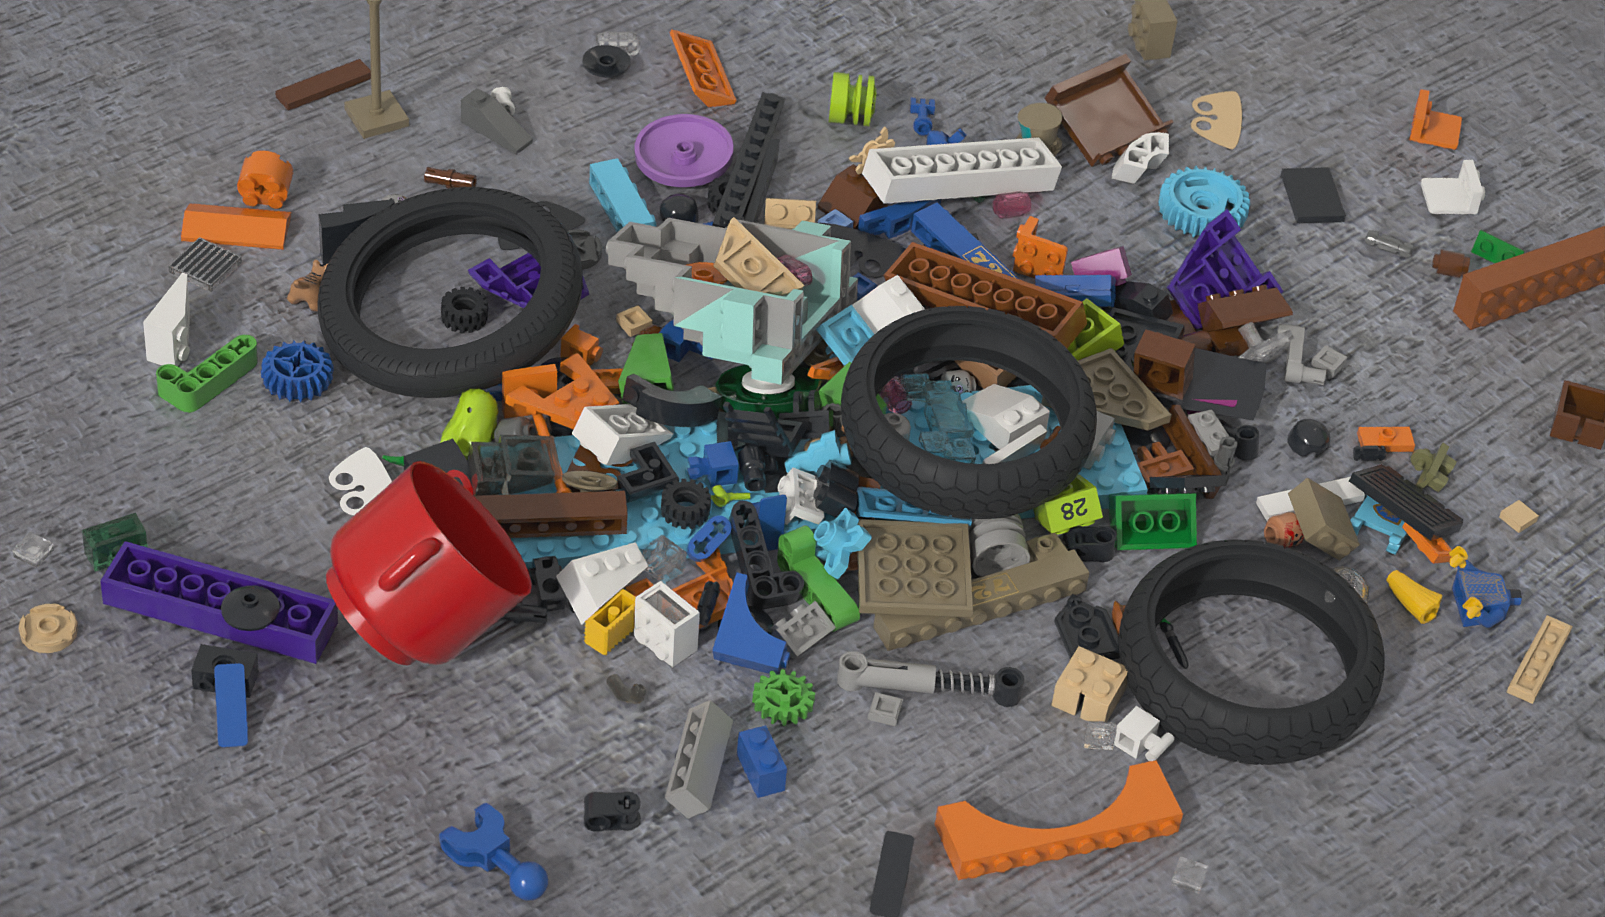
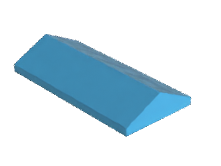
M858 487L856 491L858 494L856 515L859 517L932 523L968 524V526H971L972 523L971 519L954 518L952 515L948 517L932 513L931 510L920 509L901 500L886 489Z

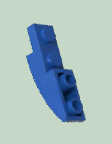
M941 199L897 202L895 205L862 214L859 217L858 230L873 235L884 233L888 239H891L912 229L914 213L936 202L941 204Z

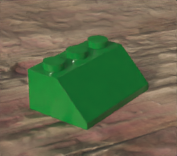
M1196 493L1109 495L1110 527L1117 534L1116 550L1190 548L1197 545Z

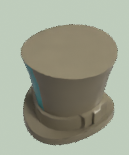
M1034 103L1022 108L1017 117L1021 133L1016 139L1040 138L1053 156H1056L1062 149V141L1057 137L1062 121L1060 110L1048 103Z

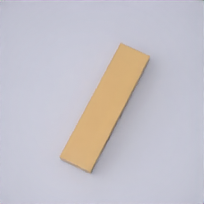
M1548 615L1546 616L1514 675L1507 693L1531 704L1534 703L1573 626Z

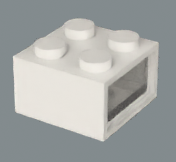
M659 581L635 597L634 636L639 643L645 644L660 660H664L673 668L698 650L700 612L662 581Z

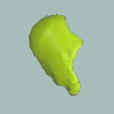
M469 389L466 392H462L454 414L442 432L440 443L453 438L466 460L478 459L480 457V445H488L495 438L494 432L497 427L498 418L496 399L489 392L482 389Z

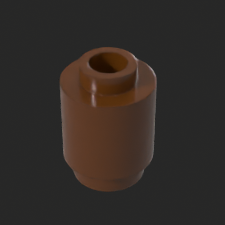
M1440 249L1439 254H1434L1432 268L1436 269V274L1460 278V276L1468 273L1470 257L1465 256L1464 253Z

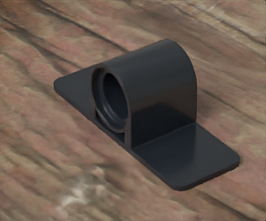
M893 831L885 833L870 904L871 914L883 917H899L909 874V864L914 845L913 836Z

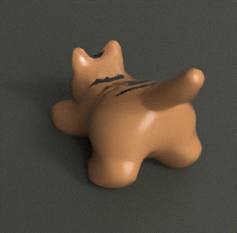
M314 260L311 272L304 277L294 280L291 284L287 300L291 304L306 301L310 310L318 311L319 287L328 264L323 265L318 260Z

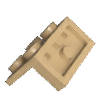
M766 198L764 225L792 230L802 220L815 223L816 201Z

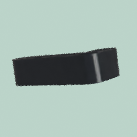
M748 501L736 502L729 517L732 527L731 537L741 574L748 575L749 587L747 596L750 604L764 610L796 603L804 586L803 577L795 571L773 572L755 506ZM743 540H751L755 545H747ZM750 565H758L762 570H754ZM784 585H791L795 590L789 591ZM757 590H765L769 595H760Z

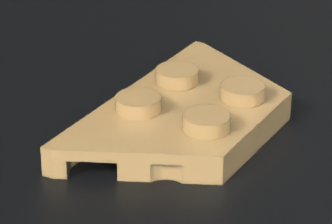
M734 217L730 220L714 267L733 286L778 296L788 295L793 289H803L804 285Z

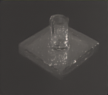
M1252 321L1238 329L1249 346V349L1238 358L1262 362L1272 357L1291 342L1294 336L1289 329L1263 341Z

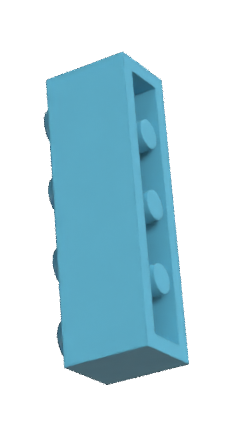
M618 158L590 164L589 184L617 233L629 222L656 227L654 215H650L645 199L640 198L636 184L631 182L627 168L622 166Z

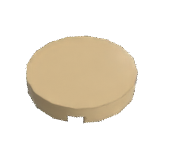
M59 604L35 606L29 610V614L25 617L23 615L20 619L19 635L22 643L28 649L38 653L61 651L71 645L77 637L78 624L75 614L71 610L70 612L65 610L64 606Z

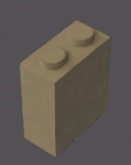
M1306 478L1288 493L1307 542L1338 560L1347 556L1360 545L1341 497L1309 478Z

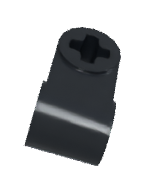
M1074 526L1068 532L1063 533V540L1067 545L1066 549L1068 551L1077 550V555L1082 562H1108L1114 557L1117 534L1115 530L1108 526Z
M628 791L615 793L591 792L587 794L584 798L585 828L595 832L604 830H634L641 821V816L638 812L641 805L640 798L637 794ZM626 800H629V807H626ZM626 816H629L628 823H626Z

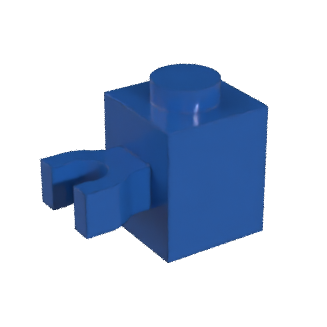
M731 441L704 445L703 458L688 457L690 468H687L689 479H697L707 475L710 487L737 484L739 464Z

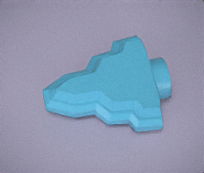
M835 430L821 435L820 440L810 443L807 451L796 453L785 461L786 472L789 473L792 468H796L815 476L818 468L821 465H825L829 460L844 467L852 465L848 443L840 444Z

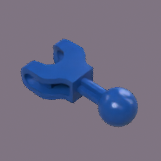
M483 803L474 809L475 824L478 830L462 832L451 826L439 833L442 850L456 864L465 867H481L487 872L498 866L510 876V888L522 900H535L545 893L548 887L546 870L536 862L526 861L521 863L510 854V838L504 833L503 815L491 805Z

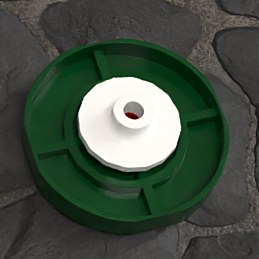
M744 364L723 372L715 384V393L722 396L720 408L726 411L723 407L725 402H730L734 410L764 413L765 407H771L776 418L779 419V414L793 413V395L796 391L803 392L805 396L804 412H808L809 392L817 390L819 393V390L822 388L821 379H813L808 376L810 369L800 365L782 385L751 379L752 368Z

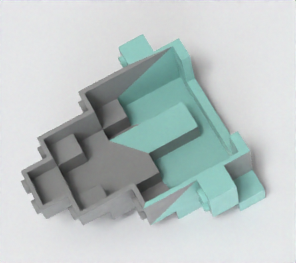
M667 218L658 227L629 222L608 240L606 245L608 265L623 267L626 270V280L637 284V294L653 297L655 300V310L671 313L674 316V326L684 329V340L699 342L703 346L702 356L749 365L752 368L751 379L782 385L822 341L823 338L816 329L828 319L857 302L858 278L849 277L851 241L831 237V226L802 220L791 230L736 219L804 285L802 290L793 289L788 295L784 296L737 288L729 281L724 284H717L692 279V266H687L686 264L696 262L715 263L727 227L720 228L673 218Z

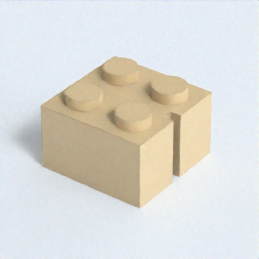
M1078 646L1056 682L1052 706L1075 716L1080 696L1083 694L1085 697L1080 718L1104 728L1126 691L1128 671H1126L1124 665Z

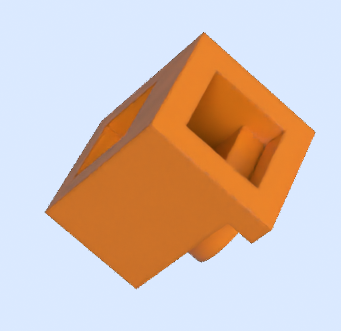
M574 324L561 338L560 357H571L578 353L590 367L601 358L603 348L599 346V338L579 330V325Z

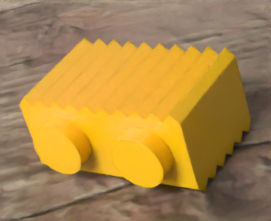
M621 589L585 621L584 642L599 653L607 655V652H611V648H615L618 642L626 639L629 632H633L635 596Z

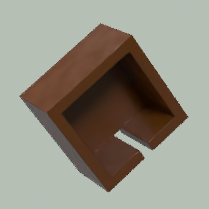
M1564 380L1557 400L1550 436L1573 442L1576 439L1578 444L1601 450L1605 440V390Z

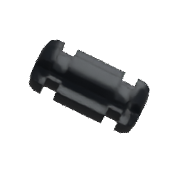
M1356 446L1353 448V458L1355 461L1360 459L1362 461H1376L1378 458L1382 461L1386 458L1385 446L1379 448L1378 446H1363L1361 448Z

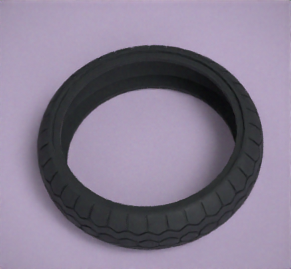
M944 306L917 311L897 319L874 334L856 354L846 374L841 396L842 423L847 441L859 463L875 481L896 497L920 509L931 510L932 513L948 517L952 515L954 518L971 519V517L972 519H995L1020 514L1036 508L1053 499L1067 488L1082 470L1092 450L1096 435L1097 409L1088 377L1079 362L1063 344L1033 323L993 309L985 310L986 308L968 306L967 308L966 306ZM936 361H973L998 367L1029 383L1053 408L1061 431L1055 439L1039 451L1017 460L995 464L958 462L929 453L905 439L883 415L876 396L890 380L913 367Z
M1236 539L1212 541L1192 546L1171 555L1150 570L1136 586L1125 606L1119 629L1121 664L1128 671L1127 683L1141 707L1160 720L1159 726L1184 744L1194 749L1196 748L1205 754L1214 757L1218 756V758L1233 762L1239 761V763L1255 765L1285 764L1312 758L1333 749L1350 737L1366 720L1377 701L1384 678L1385 654L1381 633L1374 615L1359 593L1337 572L1315 558L1304 555V553L1288 547L1284 549V546L1268 542L1264 544L1262 541ZM1218 595H1243L1266 599L1296 611L1320 628L1336 647L1344 664L1347 678L1328 695L1304 705L1288 708H1258L1233 703L1203 690L1179 672L1163 651L1156 633V627L1175 609L1201 598Z

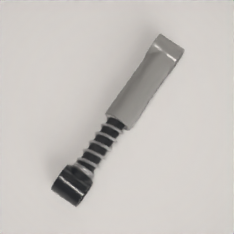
M849 651L840 657L837 683L847 691H857L862 687L930 694L934 693L935 688H941L943 692L945 689H951L953 693L955 690H961L963 694L965 691H971L973 695L975 692H981L983 696L985 693L988 696H993L995 702L1001 706L1013 707L1020 702L1024 675L1021 671L1012 667L1002 668L995 675L989 674L987 677H983L981 673L973 676L971 672L963 675L961 671L953 674L951 670L948 673H943L941 669L936 672V665L868 659L859 652Z

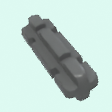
M1369 230L1365 238L1366 244L1371 246L1376 244L1378 245L1377 248L1394 254L1398 252L1400 256L1410 258L1414 250L1413 244L1407 242L1402 244L1399 239L1385 234L1380 236L1379 232Z

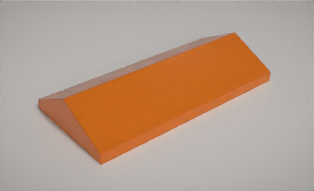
M672 29L670 31L671 38L694 94L708 108L735 104L737 100L712 41Z
M190 203L184 212L181 241L196 242L198 239H202L201 243L208 242L211 244L284 250L291 212Z

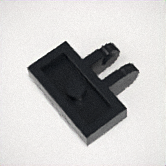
M817 390L809 392L808 412H804L805 396L803 392H794L793 413L779 414V419L803 422L806 431L801 440L820 439L822 434L834 430L833 411H819L821 403Z

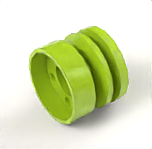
M833 73L829 123L844 124L847 114H852L854 125L858 124V116L864 115L863 126H870L876 104L875 76H868L867 86H862L863 75L859 74L856 85H851L849 73Z

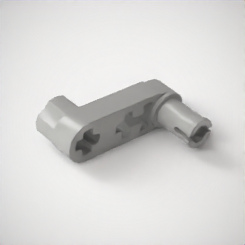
M1279 324L1275 345L1288 347L1284 381L1298 384L1300 382H1307L1323 386L1326 369L1305 367L1301 363L1305 327Z

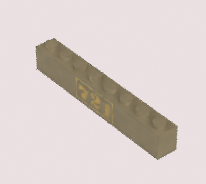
M1070 550L971 580L972 617L875 614L873 628L888 651L904 648L916 642L930 640L939 635L953 633L962 628L979 625L998 617L1002 618L1021 610H1029L1044 603H1051L1072 594L1078 595L1086 591L1090 572L1075 550Z

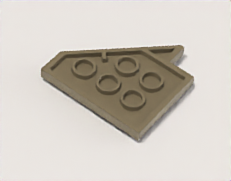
M1112 348L1078 360L1092 387L1097 411L1115 418L1114 423L1150 430L1170 422L1171 414ZM1042 396L1041 404L1043 406L1052 408L1048 401Z

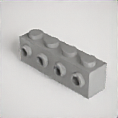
M711 700L689 709L665 799L688 819L710 810L733 720Z

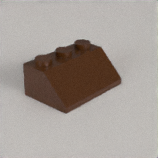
M1267 285L1252 287V292L1245 294L1244 289L1228 292L1229 297L1221 298L1220 293L1205 296L1206 301L1197 303L1202 330L1207 332L1293 315L1292 309L1277 288L1267 289Z

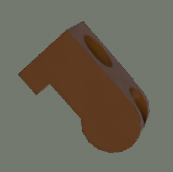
M1237 326L1208 332L1212 340V352L1229 356H1247L1251 353L1255 333L1249 327Z

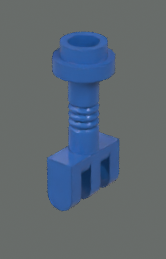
M911 98L910 113H918V118L914 120L913 127L919 135H927L933 128L932 120L927 114L934 115L935 99H930L929 104H925V99L920 98V103H916V98Z

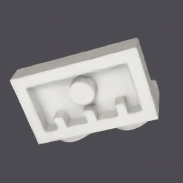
M792 468L778 483L779 494L787 496L785 525L794 516L819 525L824 519V511L817 509L815 506L813 495L817 487V480L814 475L796 468Z

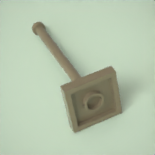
M367 0L370 17L371 95L344 102L346 113L363 139L409 127V118L390 90L381 92L379 4H381L382 0Z

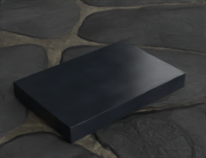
M1329 167L1282 168L1281 178L1297 224L1345 221L1346 214Z

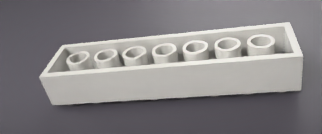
M1040 138L870 149L862 174L884 204H892L897 202L1052 191L1055 188L1062 166Z

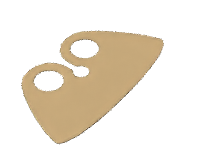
M1228 91L1196 98L1192 106L1197 113L1207 116L1216 115L1218 118L1212 120L1209 117H1197L1192 120L1191 128L1200 136L1218 145L1234 149L1238 144L1242 125V106L1238 93ZM1200 102H1208L1213 108L1210 111H1202L1198 108V104ZM1199 121H1207L1211 124V129L1200 130L1196 124Z

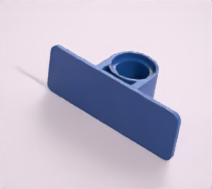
M785 494L762 498L760 502L752 503L757 511L767 551L778 549L779 537L784 533L787 496Z
M240 663L216 665L214 672L218 745L220 747L245 746L248 743L244 666Z

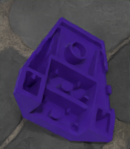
M1228 209L1224 210L1205 226L1167 286V290L1185 316L1189 318L1194 329L1202 328L1197 303L1206 301L1205 296L1220 293L1221 298L1229 297L1228 292L1244 289V294L1251 293L1252 287L1267 285V289L1277 288L1280 293L1284 292L1270 271L1259 272L1235 235L1241 231V228Z
M527 253L501 268L488 258L468 269V273L482 288L524 308L537 288L541 267L534 257ZM584 277L581 299L590 295Z

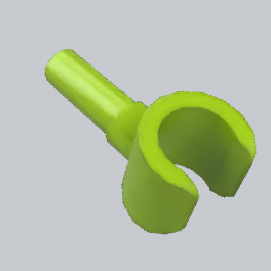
M716 485L712 488L715 495H711V499L718 507H723L733 500H750V493H727L721 485Z

